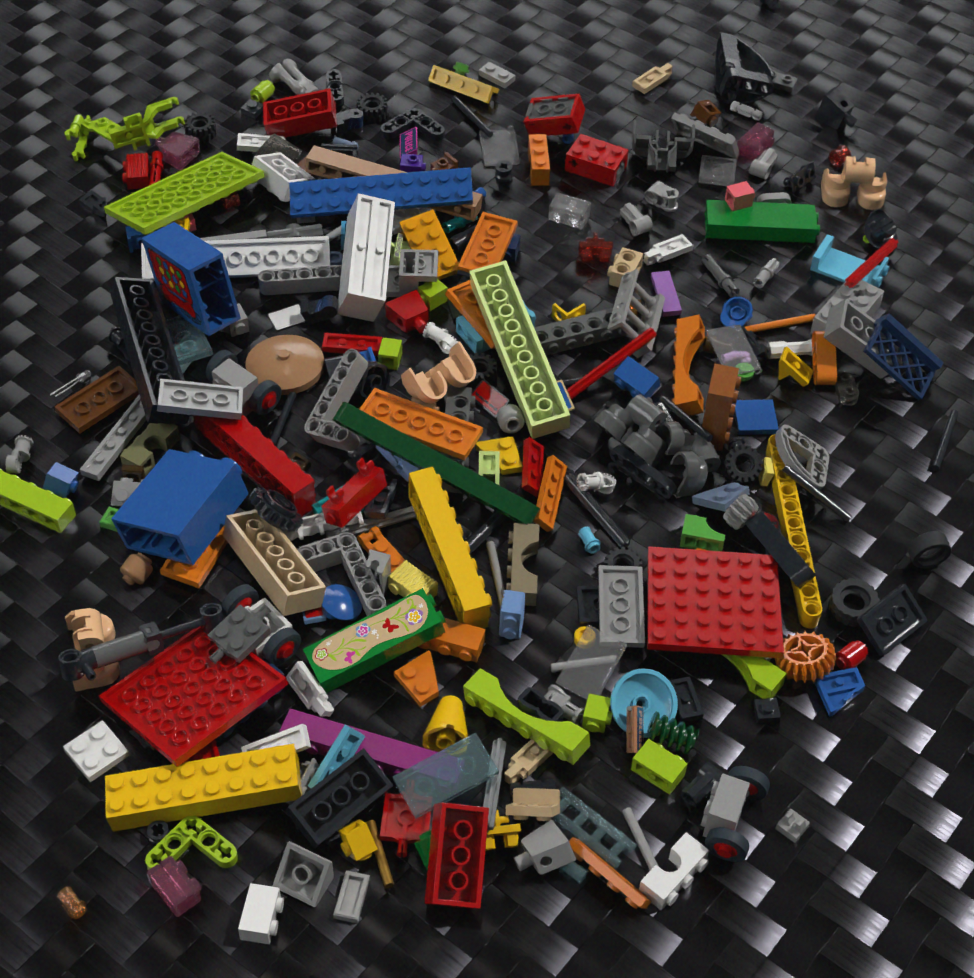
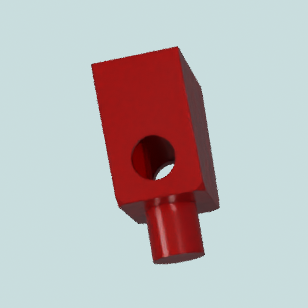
M417 290L385 303L386 318L402 331L408 333L417 329L419 333H423L424 329H426L428 308Z

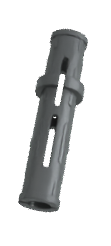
M711 254L705 255L709 261L703 257L701 262L718 281V285L725 289L729 297H736L732 291L734 290L738 295L740 290L732 282L731 276L722 270Z

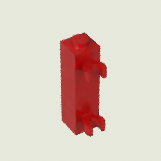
M361 458L356 463L359 472L342 488L335 492L334 486L331 485L326 490L329 500L321 506L326 523L343 528L387 486L383 468L374 466L372 460L365 464L364 458Z

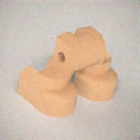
M846 156L841 175L829 174L828 168L824 170L821 180L822 200L831 207L845 206L848 203L851 182L861 183L857 191L858 204L869 210L879 209L883 206L886 196V172L883 173L882 178L874 177L875 158L865 157L864 162H856L855 156Z
M458 342L450 349L448 358L442 360L425 374L422 371L415 375L413 370L409 368L401 375V379L405 389L413 398L432 404L439 401L446 394L448 386L452 385L461 388L468 385L475 379L476 367L461 342Z
M95 609L74 610L65 616L68 630L74 631L72 637L76 650L80 651L115 639L116 632L112 620ZM119 662L95 669L96 678L92 681L88 680L85 674L81 679L72 681L75 691L112 684L120 675Z

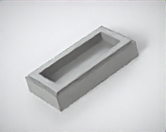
M346 870L333 914L334 919L358 923L370 875Z

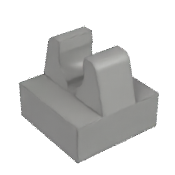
M790 808L777 823L775 829L795 843L809 827L810 822Z

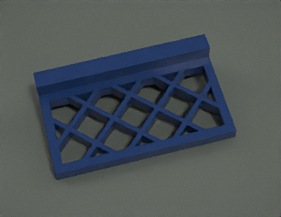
M884 315L876 319L874 323L875 329L863 352L917 400H921L936 370L940 369L944 362L892 315ZM880 331L886 336L887 340L881 339ZM885 343L888 344L890 352L888 354H885L883 344ZM874 344H877L879 354L872 350ZM894 344L899 347L900 352H895ZM907 355L913 360L914 365H909ZM897 356L902 357L904 366L898 365ZM886 357H891L893 367L887 364ZM910 368H915L917 378H912ZM921 368L928 373L926 377H923ZM900 369H905L907 379L901 376ZM914 381H918L919 391L915 389Z

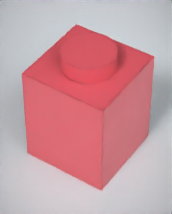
M747 181L727 186L725 201L732 211L752 206L755 191Z

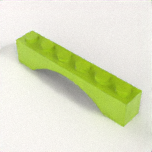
M721 654L741 672L749 690L762 699L773 698L784 684L787 673L763 657Z
M481 668L463 686L465 700L468 704L476 706L483 710L486 715L500 720L506 727L515 729L524 738L534 740L542 749L550 750L563 761H568L574 765L590 747L589 732L573 722L542 720L516 708L505 697L500 688L498 678Z

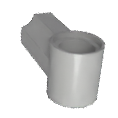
M772 148L764 150L758 159H754L751 163L749 174L766 180L772 166L778 159V154Z
M631 203L625 204L620 209V215L629 224L632 235L638 236L653 229L651 218L648 215L643 216Z

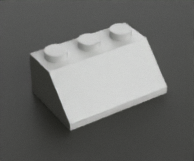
M281 152L254 156L252 166L263 170L265 176L258 180L257 183L262 184L269 192L275 194L283 202L290 201L289 182L315 180L313 176Z

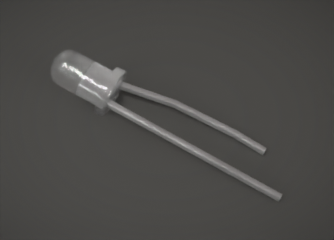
M85 370L80 374H76L77 378L70 381L61 388L57 389L56 391L52 392L50 396L75 380L77 381L74 384H72L70 387L63 390L59 394L55 395V397H57L58 395L62 394L63 392L74 386L77 382H84L86 378L91 376V372L89 370Z

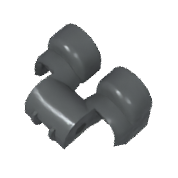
M634 121L631 141L632 149L635 154L647 157V171H654V173L662 171L667 174L668 172H675L676 159H684L693 151L695 124L692 125L690 138L675 137L674 141L670 139V131H667V148L664 149L658 148L659 130H656L654 138L648 135H636V121Z
M639 394L629 402L625 410L618 404H614L608 410H602L594 419V422L603 431L606 429L618 441L622 439L632 425L637 424L640 427L638 432H632L623 444L628 449L631 448L653 468L665 455L667 444L654 432L668 415L663 411L662 406L653 404L650 397L645 398Z
M676 421L660 423L655 433L668 446L665 454L674 455L671 465L684 464L686 468L683 473L684 479L675 495L676 497L692 496L703 488L708 472L718 471L721 464L720 456L717 455L711 442H707L699 434L691 436L690 432L687 429H683L680 423Z

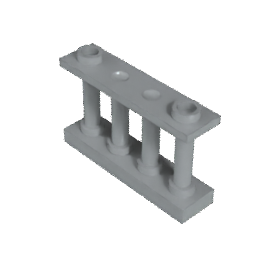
M637 269L627 272L621 277V283L608 325L609 331L620 327L632 340L650 327L657 332L665 297L661 293L654 297L650 296L636 282L639 273ZM634 291L645 301V307L633 296ZM630 304L642 315L641 320L629 309ZM626 317L638 328V333L625 322ZM655 338L634 352L633 355L638 358L651 352Z

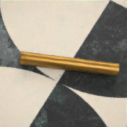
M370 820L366 824L378 849L374 853L385 888H391L394 886V882L374 820Z

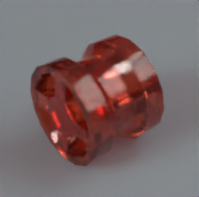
M840 145L836 150H832L829 153V160L835 167H840L845 163L846 156L851 157V152L845 145Z
M237 191L229 194L228 197L220 198L225 210L230 209L231 206H240Z

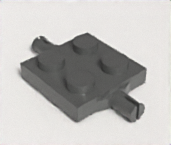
M264 604L256 613L249 612L242 605L235 608L208 634L209 639L218 647L209 656V659L214 664L224 655L234 658L238 663L245 659L272 633L270 627L262 622V619L271 612L268 606Z

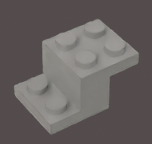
M401 249L400 266L389 265L386 297H400L411 291H418L419 282H437L438 250Z

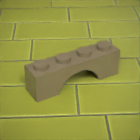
M514 523V531H509V544H513V548H508V561H512V566L508 565L507 578H511V583H507L506 590L524 592L525 605L536 606L537 575L527 571L522 563L528 557L538 554L539 524L526 525L525 523Z

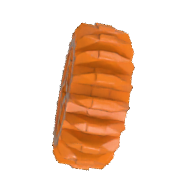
M805 631L803 634L796 632L794 636L788 634L787 639L783 638V659L775 658L776 665L787 673L786 677L788 680L794 678L795 682L803 680L806 683L807 680L815 682L816 678L823 680L824 675H829L830 671L834 669L836 653L829 638H824L823 634L816 635L815 632L808 634Z

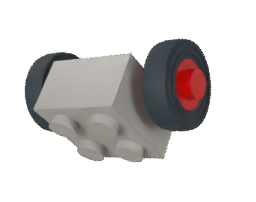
M228 350L217 352L210 359L206 367V377L213 384L243 387L242 415L247 416L252 411L258 415H266L276 407L280 400L281 387L277 383L266 380L258 385V378L238 365L237 357Z
M736 766L729 771L728 775L722 773L719 782H714L701 822V826L705 827L703 836L706 837L705 847L714 856L730 862H740L746 858L749 851V842L735 830L745 799L761 800L768 793L770 782L762 772L747 766Z

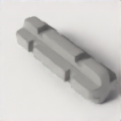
M733 101L730 105L731 111H738L739 114L749 118L753 117L752 119L759 121L762 117V111L757 109L755 111L754 108L744 104L740 105L737 101Z

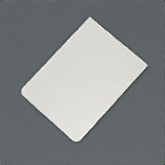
M299 304L268 314L276 330L305 321L300 313Z

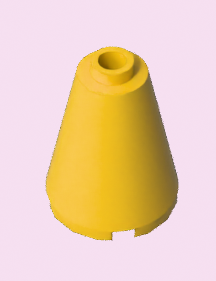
M449 695L440 700L424 732L423 746L425 749L459 758L467 751L469 737L462 701L456 696Z

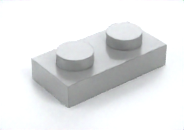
M488 62L479 69L481 77L503 88L508 87L515 81L514 74L491 62Z

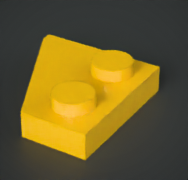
M513 436L479 441L475 444L478 452L500 451L499 470L502 475L522 472V463Z

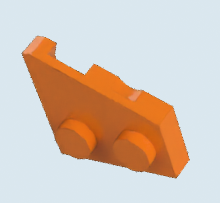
M429 650L394 671V677L420 707L439 696L432 655Z

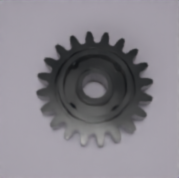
M257 487L249 495L250 503L255 506L258 515L270 525L283 530L286 528L289 532L291 530L295 532L303 524V519L297 513L296 506L281 493L271 489L266 490L264 487Z

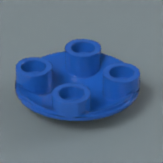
M339 584L326 587L322 603L325 616L331 620H356L362 611V604L357 593L351 588Z

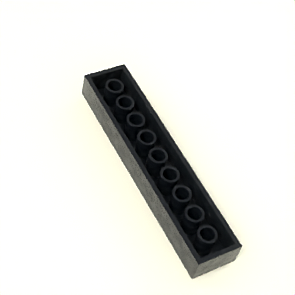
M115 277L111 298L147 422L154 424H188L190 415L157 411L160 379L185 381L153 279Z

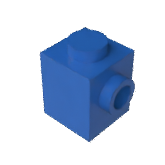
M55 462L46 474L43 489L50 490L62 498H67L70 492L74 493L78 487L79 482L76 480L79 472Z

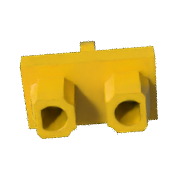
M497 810L494 829L487 832L485 851L496 849L494 837L503 836L504 848L517 847L518 834L521 831L520 824L500 826V824L509 823V817H499V811Z

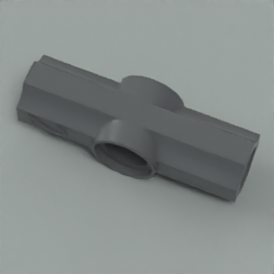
M292 223L286 229L268 231L266 234L267 238L323 236L321 224L301 227L299 224Z

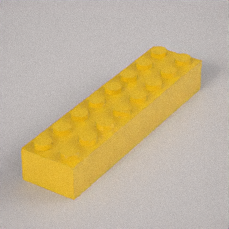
M433 467L410 472L409 499L457 620L472 626L486 628L488 627L489 618H491L490 607L492 606V600L489 593L486 594L484 591V580L482 576L477 574L475 559H471L469 555V544L462 538V527L455 521V510L448 504V493L446 490L443 491L441 487V476L436 474Z
M288 744L183 762L178 767L171 764L105 776L106 819L114 832L148 826L156 820L166 823L182 820L187 816L200 817L297 800L302 796L299 757L295 745Z

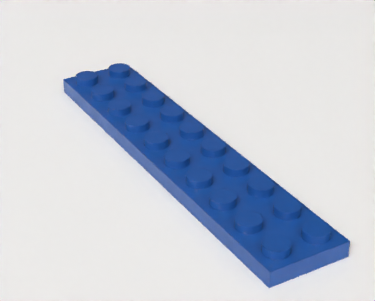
M471 167L289 182L291 218L349 214L358 193L394 201V210L473 204Z

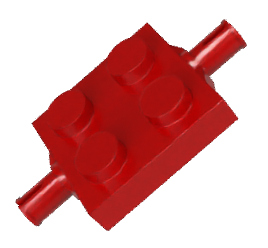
M410 780L406 781L405 793H385L380 840L397 842V856L401 857L402 848L403 857H406L408 844L419 841V835L430 829L433 797L414 794L416 785L414 780L411 781V788Z

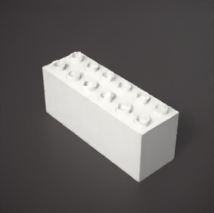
M358 193L350 209L346 223L337 314L374 322L385 303L395 207L394 201Z

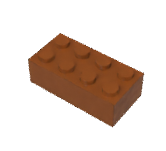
M714 364L702 427L713 435V439L710 442L717 451H722L723 445L729 441L730 432L726 431H731L739 392L735 389H739L741 377H738L739 368L721 364Z

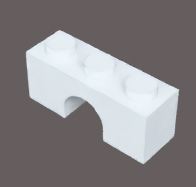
M686 832L670 851L669 860L677 866L678 870L666 872L655 865L641 880L639 890L660 910L667 904L671 906L677 899L680 889L682 887L686 889L694 879L692 876L697 871L701 873L709 862L707 860L709 850Z

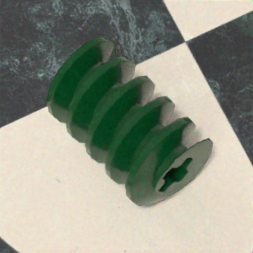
M656 711L650 720L647 733H650L651 741L658 736L660 744L666 739L668 748L673 743H676V751H679L682 746L685 747L684 754L687 755L696 743L699 728L694 731V727L689 725L685 729L684 722H680L677 725L675 718L668 722L667 715H663L660 718L659 712Z

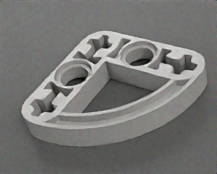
M783 425L777 430L775 435L776 447L783 463L790 466L817 489L821 490L826 484L829 464L828 452L825 448L791 426ZM793 451L807 459L806 469L799 463Z

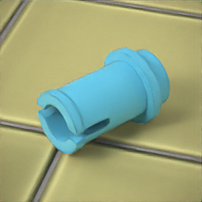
M590 527L580 529L578 535L585 544V550L591 554L598 552L601 543L594 537Z

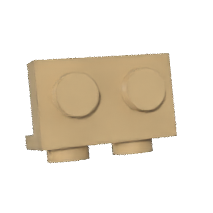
M514 788L513 803L506 805V815H514L515 820H527L528 816H537L538 821H549L551 817L560 814V790Z

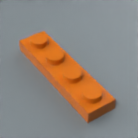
M554 455L547 457L536 504L540 511L533 521L539 524L546 532L554 528L567 465Z
M574 837L570 839L569 843L576 859L580 862L584 859L590 864L588 869L596 876L600 877L603 875L608 880L607 885L617 893L619 891L623 892L627 896L625 900L635 909L638 907L646 909L652 901L581 840Z

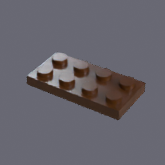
M118 366L54 407L55 411L77 432L82 433L138 397L139 391L135 379Z

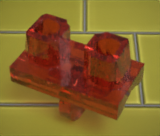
M593 232V238H586V241L579 242L578 255H581L582 262L592 261V255H599V261L609 262L613 241H605V238H598V233Z

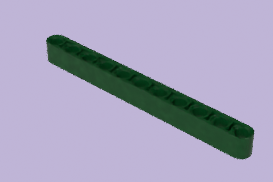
M342 402L332 419L338 425L419 469L433 467L436 474H440L441 480L444 483L518 523L532 524L540 511V508L347 402Z

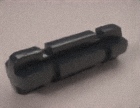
M546 779L544 782L541 780L526 781L520 785L519 782L510 783L509 792L511 797H513L514 788L556 789L554 779Z

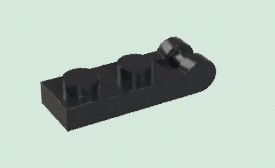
M399 479L386 481L387 486L367 504L364 511L365 518L386 519L396 492L400 489Z

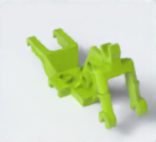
M171 97L148 105L143 119L140 112L124 117L125 126H120L106 117L91 121L89 115H87L86 119L81 115H76L70 125V129L64 132L67 140H70L71 136L75 138L79 136L75 151L72 152L73 159L78 161V157L82 159L86 157L84 149L87 147L89 132H95L112 142L115 149L132 144L134 151L137 150V147L146 144L151 146L149 138L158 139L163 132L177 128L179 123L185 124L184 118L181 116L161 123H154L153 120L158 112L172 108V104L179 105L178 98Z

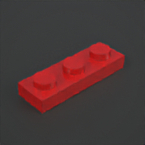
M324 333L322 352L344 354L349 349L361 352L371 347L374 356H378L382 337Z
M528 437L524 440L522 488L538 497L543 478L544 446Z

